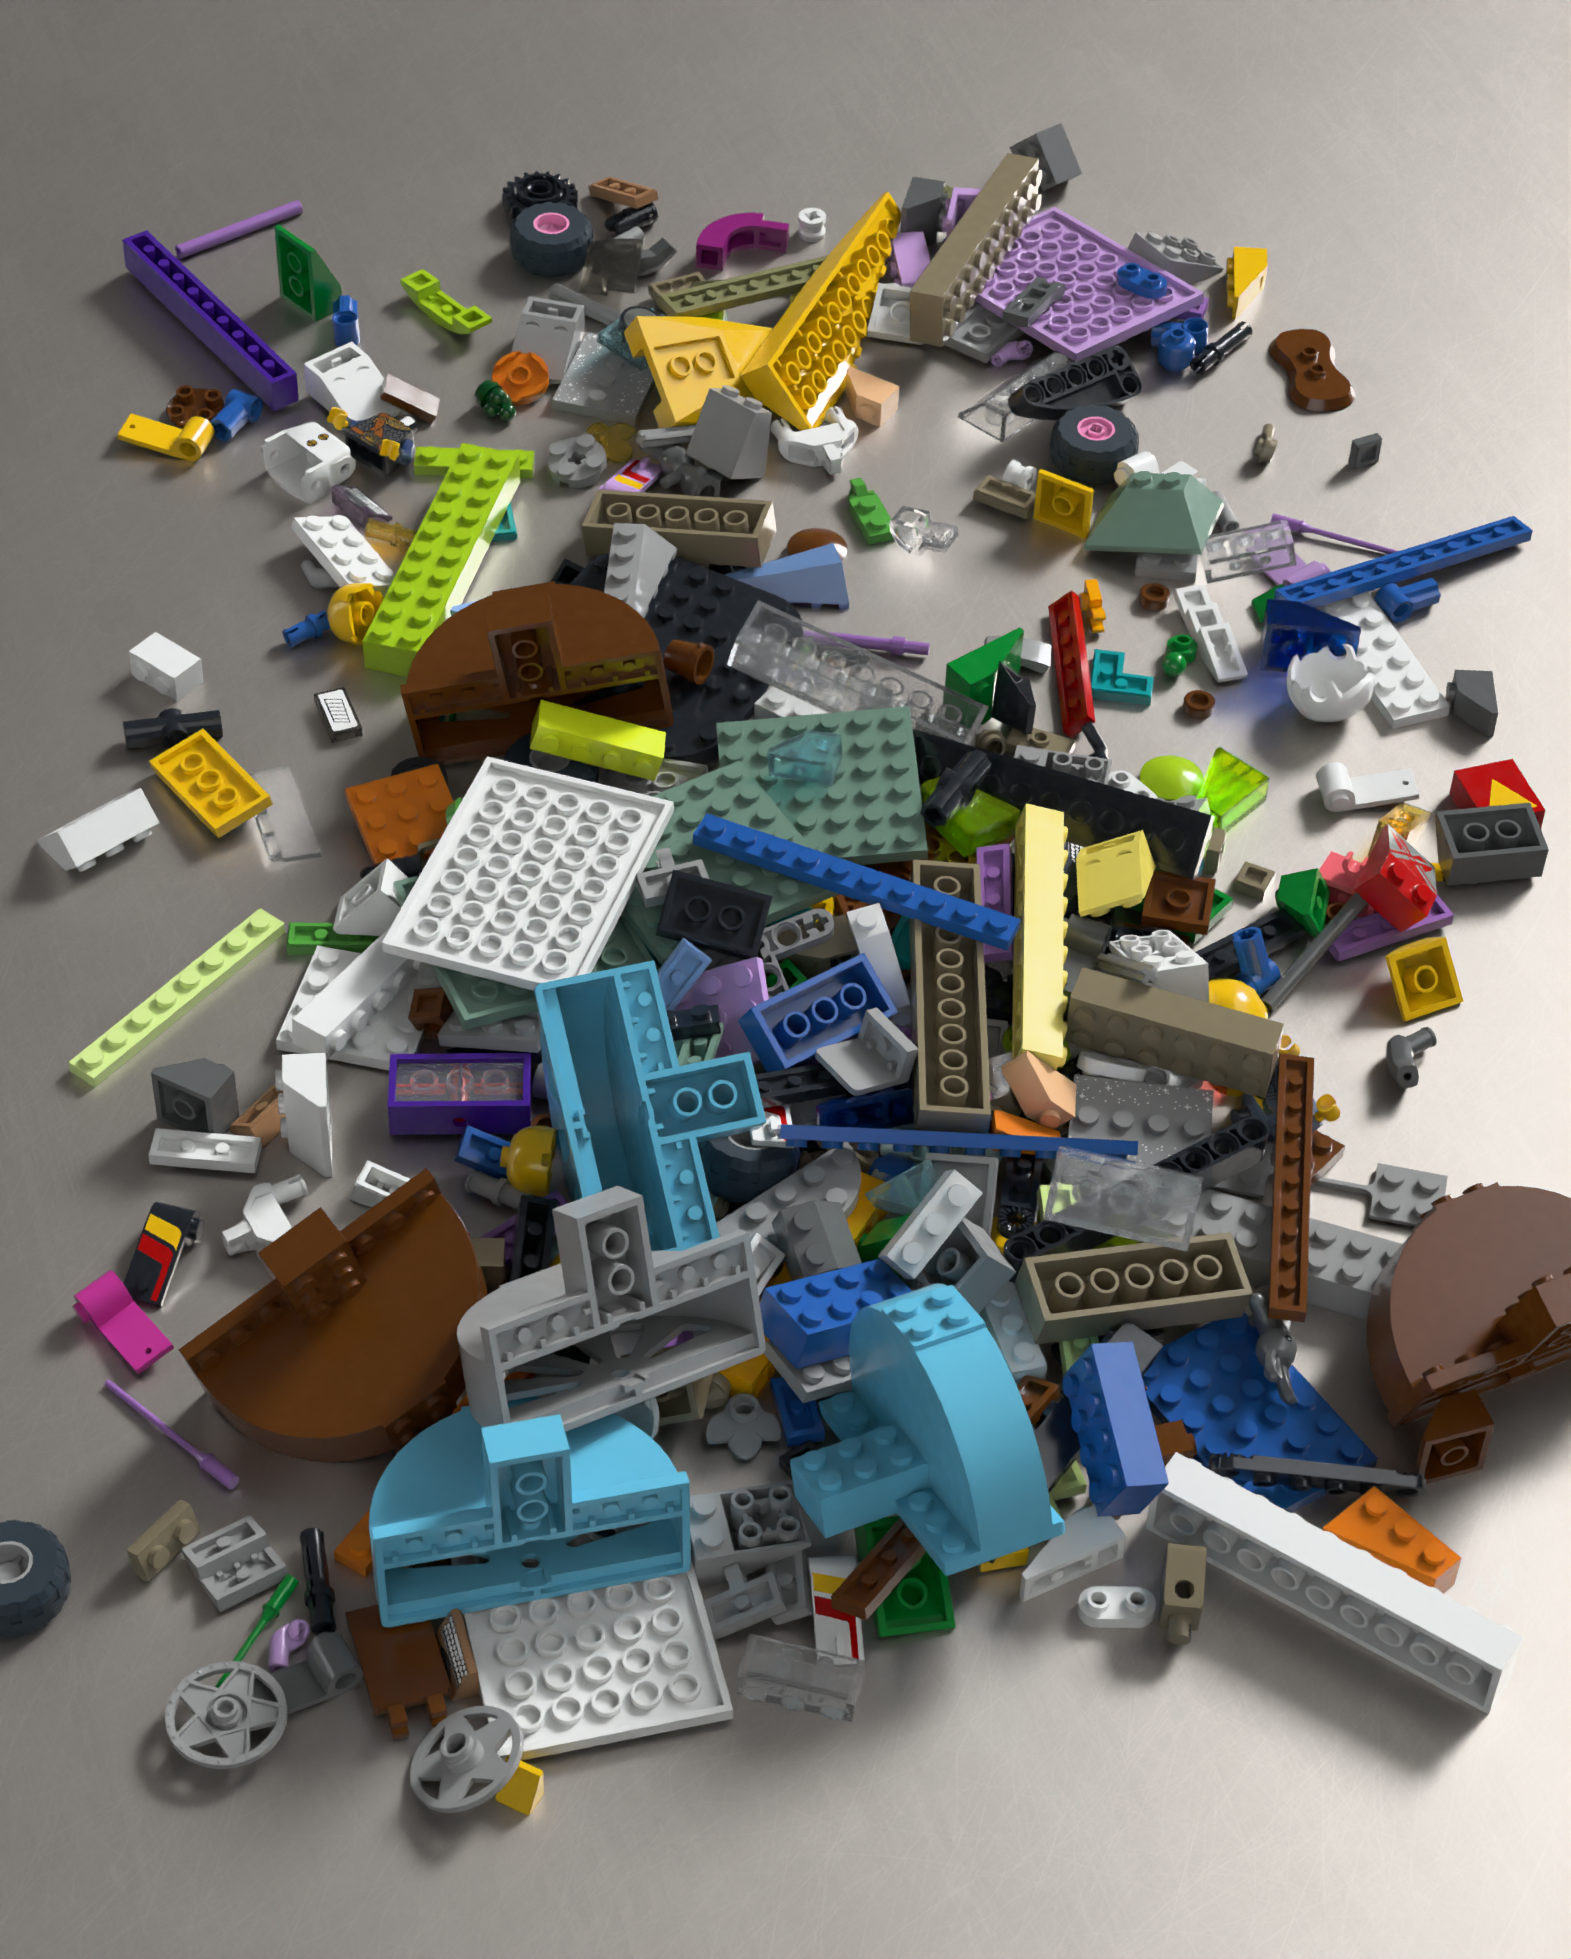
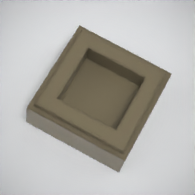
M1214 828L1207 847L1204 865L1205 873L1215 875L1218 871L1224 854L1227 835L1224 829Z
M1245 861L1233 882L1232 890L1264 900L1275 880L1276 872Z

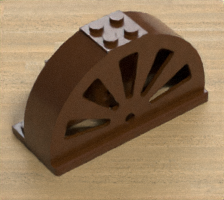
M555 581L493 591L492 595L468 605L449 617L435 629L420 647L412 661L406 684L400 685L401 696L418 757L431 758L438 761L442 766L505 755V752L515 741L524 735L531 734L532 723L541 700L651 729L667 728L674 724L659 642L648 622L635 609L614 596L587 587L555 584ZM641 681L644 683V686L639 689L580 706L575 705L576 702L601 688ZM477 709L510 714L508 718L439 721L441 715Z
M425 1168L341 1231H339L320 1207L258 1252V1255L272 1281L179 1349V1352L201 1387L220 1412L240 1432L263 1447L297 1459L333 1463L369 1458L393 1449L398 1452L426 1428L451 1416L453 1410L458 1407L456 1401L466 1389L457 1338V1328L465 1313L474 1304L488 1295L486 1282L479 1260L460 1217L440 1192L434 1176Z
M1498 1182L1484 1187L1483 1183H1478L1465 1189L1462 1192L1463 1195L1453 1198L1451 1194L1438 1198L1431 1203L1433 1207L1431 1210L1420 1215L1421 1221L1411 1231L1412 1234L1388 1260L1380 1273L1368 1307L1366 1335L1369 1362L1375 1383L1389 1411L1386 1416L1393 1429L1433 1414L1440 1399L1450 1393H1462L1475 1389L1478 1395H1482L1571 1360L1570 1197L1534 1187L1499 1186Z

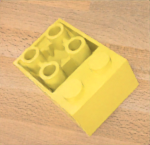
M1143 830L1080 849L1076 858L1080 917L1091 914V917H1099L1108 913L1110 908L1120 905L1123 908H1129L1142 902L1156 867Z

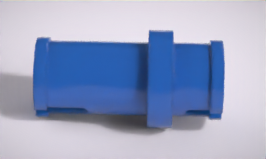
M322 610L316 615L311 613L305 616L304 621L282 630L284 640L289 647L293 648L295 645L313 636L318 638L323 635V631L331 629L326 611Z

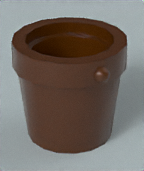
M674 639L666 648L663 664L666 670L686 678L689 682L701 685L712 671L715 657L714 649L707 644Z

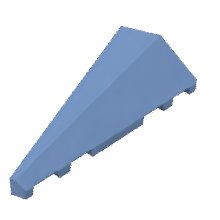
M833 543L763 563L761 568L752 567L725 574V576L779 596L790 604L793 602L811 603L812 608H821L822 604H838L840 609H849L843 565Z

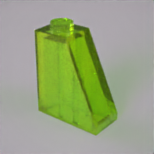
M1218 747L1214 752L1197 799L1207 798L1210 815L1215 816L1212 824L1213 831L1216 827L1228 832L1266 801L1270 777L1221 747Z
M940 777L928 780L921 785L922 805L935 791ZM977 789L972 801L965 809L960 807L945 826L940 825L935 829L963 857L977 852L976 848L990 846L1014 835L1020 811L1016 807Z

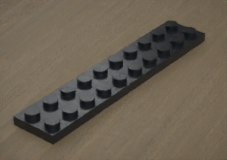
M913 729L920 788L933 793L939 778L947 768L953 769L967 751L973 752L978 749L987 755L992 765L988 775L977 786L972 801L964 810L974 815L1011 826H1016L1026 803L1064 812V826L1068 828L1066 842L1082 847H1088L1143 830L1156 865L1155 868L1195 880L1215 816Z

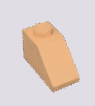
M851 366L847 368L846 395L855 417L881 427L898 410L899 386Z
M1029 1051L1002 1065V1072L1027 1117L1038 1124L1052 1129L1075 1117L1076 1084Z

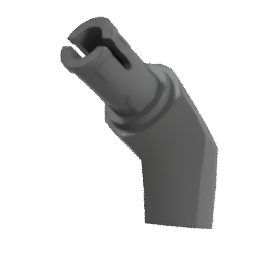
M662 237L649 249L635 250L631 253L613 247L609 250V253L614 254L615 257L607 255V263L627 269L631 276H645L661 270L678 251Z
M1423 1027L1406 1037L1397 1034L1387 1042L1386 1059L1389 1071L1393 1079L1403 1088L1418 1085L1419 1074L1413 1058L1414 1055L1436 1046V1036L1431 1028Z

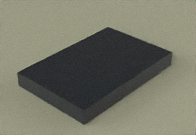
M673 870L656 936L678 942L684 938L694 946L742 959L757 957L773 896Z

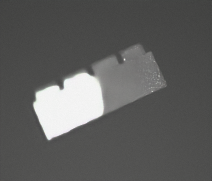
M291 766L256 770L253 773H249L270 795L273 803L272 806L254 816L268 859L271 862L281 861L282 859V862L285 863L322 857L319 843Z

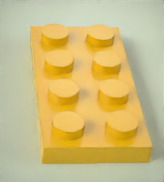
M204 729L199 730L149 761L152 770L217 838H220L273 805L270 795Z

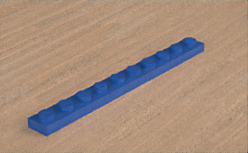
M1511 516L1275 590L1274 600L1290 614H1299L1361 593L1373 591L1388 583H1398L1530 541L1533 530L1515 516Z
M706 813L693 833L692 844L870 905L880 903L882 909L921 920L923 923L940 927L941 929L1006 951L1020 927L1021 919L708 813Z
M778 1124L777 1139H786L787 1147H807V1140L822 1141L821 1148L843 1149V1142L857 1143V1150L879 1151V1144H893L894 1152H914L915 1145L929 1146L928 1153L950 1154V1147L964 1148V1155L986 1156V1149H1000V1156L1021 1157V1150L1035 1151V1158L1056 1159L1057 1152L1071 1153L1070 1160L1092 1161V1154H1106V1161L1127 1162V1155H1138V1141L788 1124Z

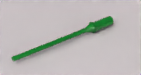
M288 1574L285 1575L268 1602L263 1604L260 1621L233 1661L241 1662L266 1624L280 1616L281 1609L299 1584L295 1577ZM232 1672L224 1673L215 1687L219 1688Z

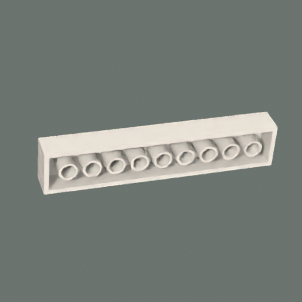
M1177 1452L1165 1466L1169 1484L1150 1503L1146 1529L1174 1544L1207 1547V1562L1479 1710L1490 1714L1511 1680L1523 1640L1522 1636L1516 1634L1511 1628L1499 1625L1484 1617L1472 1607L1464 1606L1443 1595L1438 1589L1428 1587L1409 1577L1404 1571L1379 1561L1367 1551L1349 1545L1338 1539L1333 1533L1323 1531L1304 1521L1299 1515L1289 1513L1274 1505L1265 1497L1244 1489L1230 1478L1222 1477L1203 1467L1198 1461L1188 1459Z

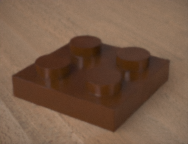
M1154 870L1145 896L1141 925L1207 935L1216 879L1196 876L1194 880L1170 872Z

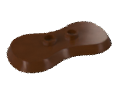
M1314 329L1288 330L1280 333L1269 346L1270 354L1286 370L1289 376L1288 394L1296 405L1306 410L1322 412L1339 410L1353 403L1355 399L1354 389L1349 380L1335 368V349L1330 339L1324 333Z

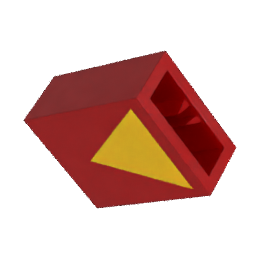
M1513 759L1454 771L1449 794L1458 809L1531 803L1540 828L1542 827L1546 810Z

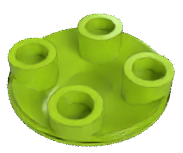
M1173 755L1158 756L1150 759L1142 766L1139 777L1140 781L1154 792L1158 798L1168 801H1174L1183 796L1196 795L1201 790L1204 781L1203 774L1196 764L1186 758Z

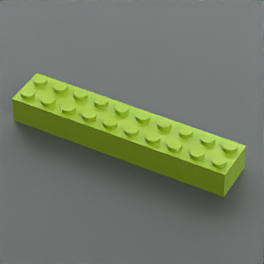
M461 444L363 639L365 668L408 677L412 661L420 647L437 627L451 617L450 609L462 603L494 537L495 531L498 529L520 483L519 454L473 444Z

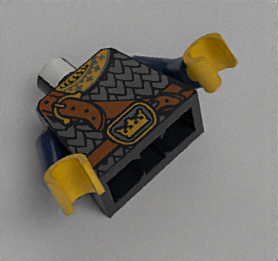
M337 407L331 408L327 421L333 423L337 430L345 432V444L350 448L351 457L386 478L401 464L406 466L411 463L415 452L413 433L417 431V424L412 417L406 416L398 421L386 413H379L371 418L355 421L347 417L348 414L344 410Z

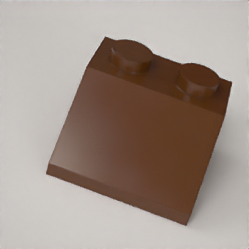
M1475 1389L1462 1393L1453 1392L1440 1399L1422 1437L1414 1474L1420 1473V1475L1423 1474L1426 1477V1484L1483 1469L1495 1423Z

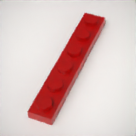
M1071 590L1049 605L1048 610L1063 732L1070 738H1073L1082 732L1080 728L1082 725L1090 721L1092 723L1096 721L1080 597Z

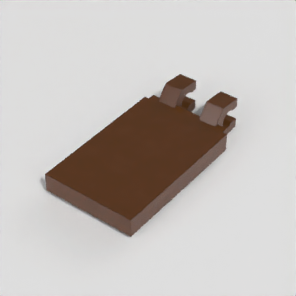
M378 1604L345 1612L357 1660L363 1670V1680L373 1714L377 1716L386 1713L393 1739L409 1737L408 1718L405 1708L425 1703L432 1729L447 1718L446 1715L448 1713L444 1698L452 1696V1689L431 1621L426 1620L384 1627L381 1624Z

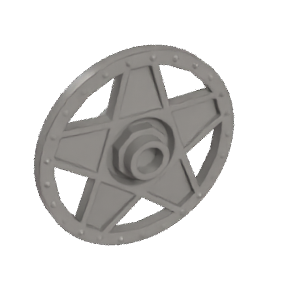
M238 1661L209 1664L185 1677L172 1692L165 1712L167 1734L174 1748L184 1758L194 1764L211 1769L242 1767L266 1755L280 1740L287 1723L286 1697L276 1679L258 1666ZM232 1672L219 1688L198 1682L212 1675ZM255 1678L259 1679L272 1691L277 1702L253 1697ZM181 1699L194 1716L176 1731L174 1717ZM275 1726L267 1739L250 1751V1731ZM216 1742L227 1758L206 1756L193 1749Z
M494 1706L470 1707L445 1718L426 1735L414 1754L410 1768V1782L416 1796L428 1808L443 1813L466 1811L492 1798L508 1783L520 1763L524 1742L519 1725L508 1712ZM483 1717L495 1719L476 1731L467 1721ZM445 1733L440 1750L427 1756L431 1747ZM512 1735V1749L509 1760L506 1763L497 1752ZM421 1781H441L438 1800L425 1792ZM475 1782L490 1784L478 1793L464 1798Z

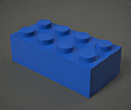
M862 953L750 1008L738 1022L766 1072L802 1067L816 1060L815 1054L818 1048L858 1038L866 1010L878 1008L889 1020L898 1013V1010L865 953Z
M882 1259L767 1287L764 1289L760 1302L764 1334L796 1369L849 1355L851 1325L856 1313L864 1307L909 1293L911 1290Z
M1133 1342L1091 1344L1063 1376V1391L1065 1396L1069 1398L1072 1410V1428L1077 1432L1080 1442V1461L1082 1466L1086 1468L1090 1483L1088 1489L1089 1498L1095 1504L1098 1517L1140 1514L1169 1484L1134 1344Z

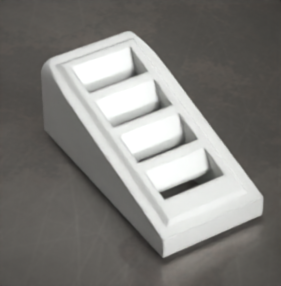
M367 1160L354 1184L350 1200L373 1207L410 1179ZM383 1188H387V1189H390V1190H389V1192H386V1191H384V1190H382V1189H383Z

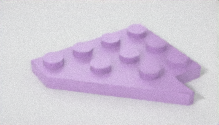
M753 957L704 971L674 1009V1011L691 1009L700 1004L709 1006L718 1004L724 1031L714 1059L726 1057L728 1054L731 1056L750 1052L753 1065L761 1063L738 1021L750 1008L769 999L763 960L759 957Z

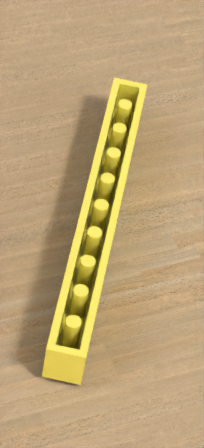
M1026 803L1015 826L1014 917L1021 920L1019 930L1014 937L1012 1059L1029 1051L1057 1071L1058 1067L1062 1068L1067 1058V1047H1063V1040L1067 1032V1021H1063V1015L1066 1011L1068 999L1067 996L1063 995V990L1066 986L1068 973L1063 970V965L1066 961L1068 948L1063 946V941L1067 933L1068 923L1063 921V917L1067 909L1068 899L1063 897V893L1068 880V875L1064 873L1068 857V851L1064 850L1068 828L1064 826V812Z

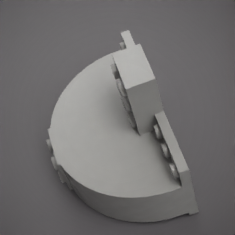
M619 1186L552 1209L561 1263L500 1285L499 1289L474 1304L462 1317L457 1328V1338L470 1413L482 1427L560 1414L564 1430L567 1432L762 1355L766 1349L749 1232L740 1229L683 1251H651L643 1195ZM643 1330L631 1355L625 1358H617L611 1335ZM688 1330L704 1332L658 1356L650 1358L681 1332ZM574 1345L599 1364L590 1365L552 1354V1352ZM513 1372L566 1376L504 1380ZM559 1392L508 1408L507 1401Z

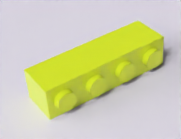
M541 700L532 723L529 749L655 781L664 759L666 732Z

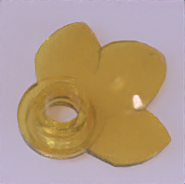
M596 422L587 428L586 434L594 436L595 441L603 446L606 452L607 463L610 460L613 463L622 464L633 458V449L628 440L637 431L631 425L617 423L607 426L605 423Z

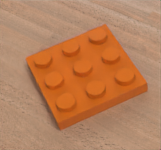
M438 764L345 788L346 800L373 864L381 863L387 858L392 860L397 857L402 858L403 856L417 854L420 843L441 838L447 827L446 809L449 804L454 802ZM435 848L426 851L422 858H430Z

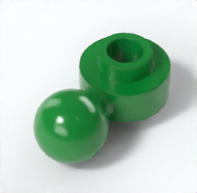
M1179 634L1170 638L1167 641L1166 656L1162 661L1164 673L1170 677L1181 676L1186 670L1187 663L1193 662L1196 659L1197 642L1185 634Z

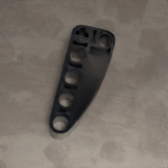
M1112 346L1027 382L1009 396L1008 406L1012 413L1019 417L1037 420H1058L1064 413L1079 406L1097 405L1111 407L1112 409L1121 407L1141 393L1142 382L1126 351L1119 346Z

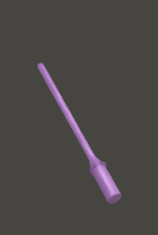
M1273 513L1270 525L1295 531L1298 534L1313 533L1385 554L1398 552L1394 549L1314 528L1305 523L1304 520L1300 521Z
M111 1380L105 1382L104 1385L192 1454L199 1462L201 1470H206L228 1489H233L237 1486L240 1478L215 1459L214 1454H206L199 1451Z

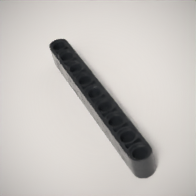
M1248 1117L1010 1237L1004 1245L1003 1255L1016 1273L1009 1282L1015 1283L1024 1258L1091 1250L1258 1164L1265 1155L1269 1135L1267 1124L1258 1118Z

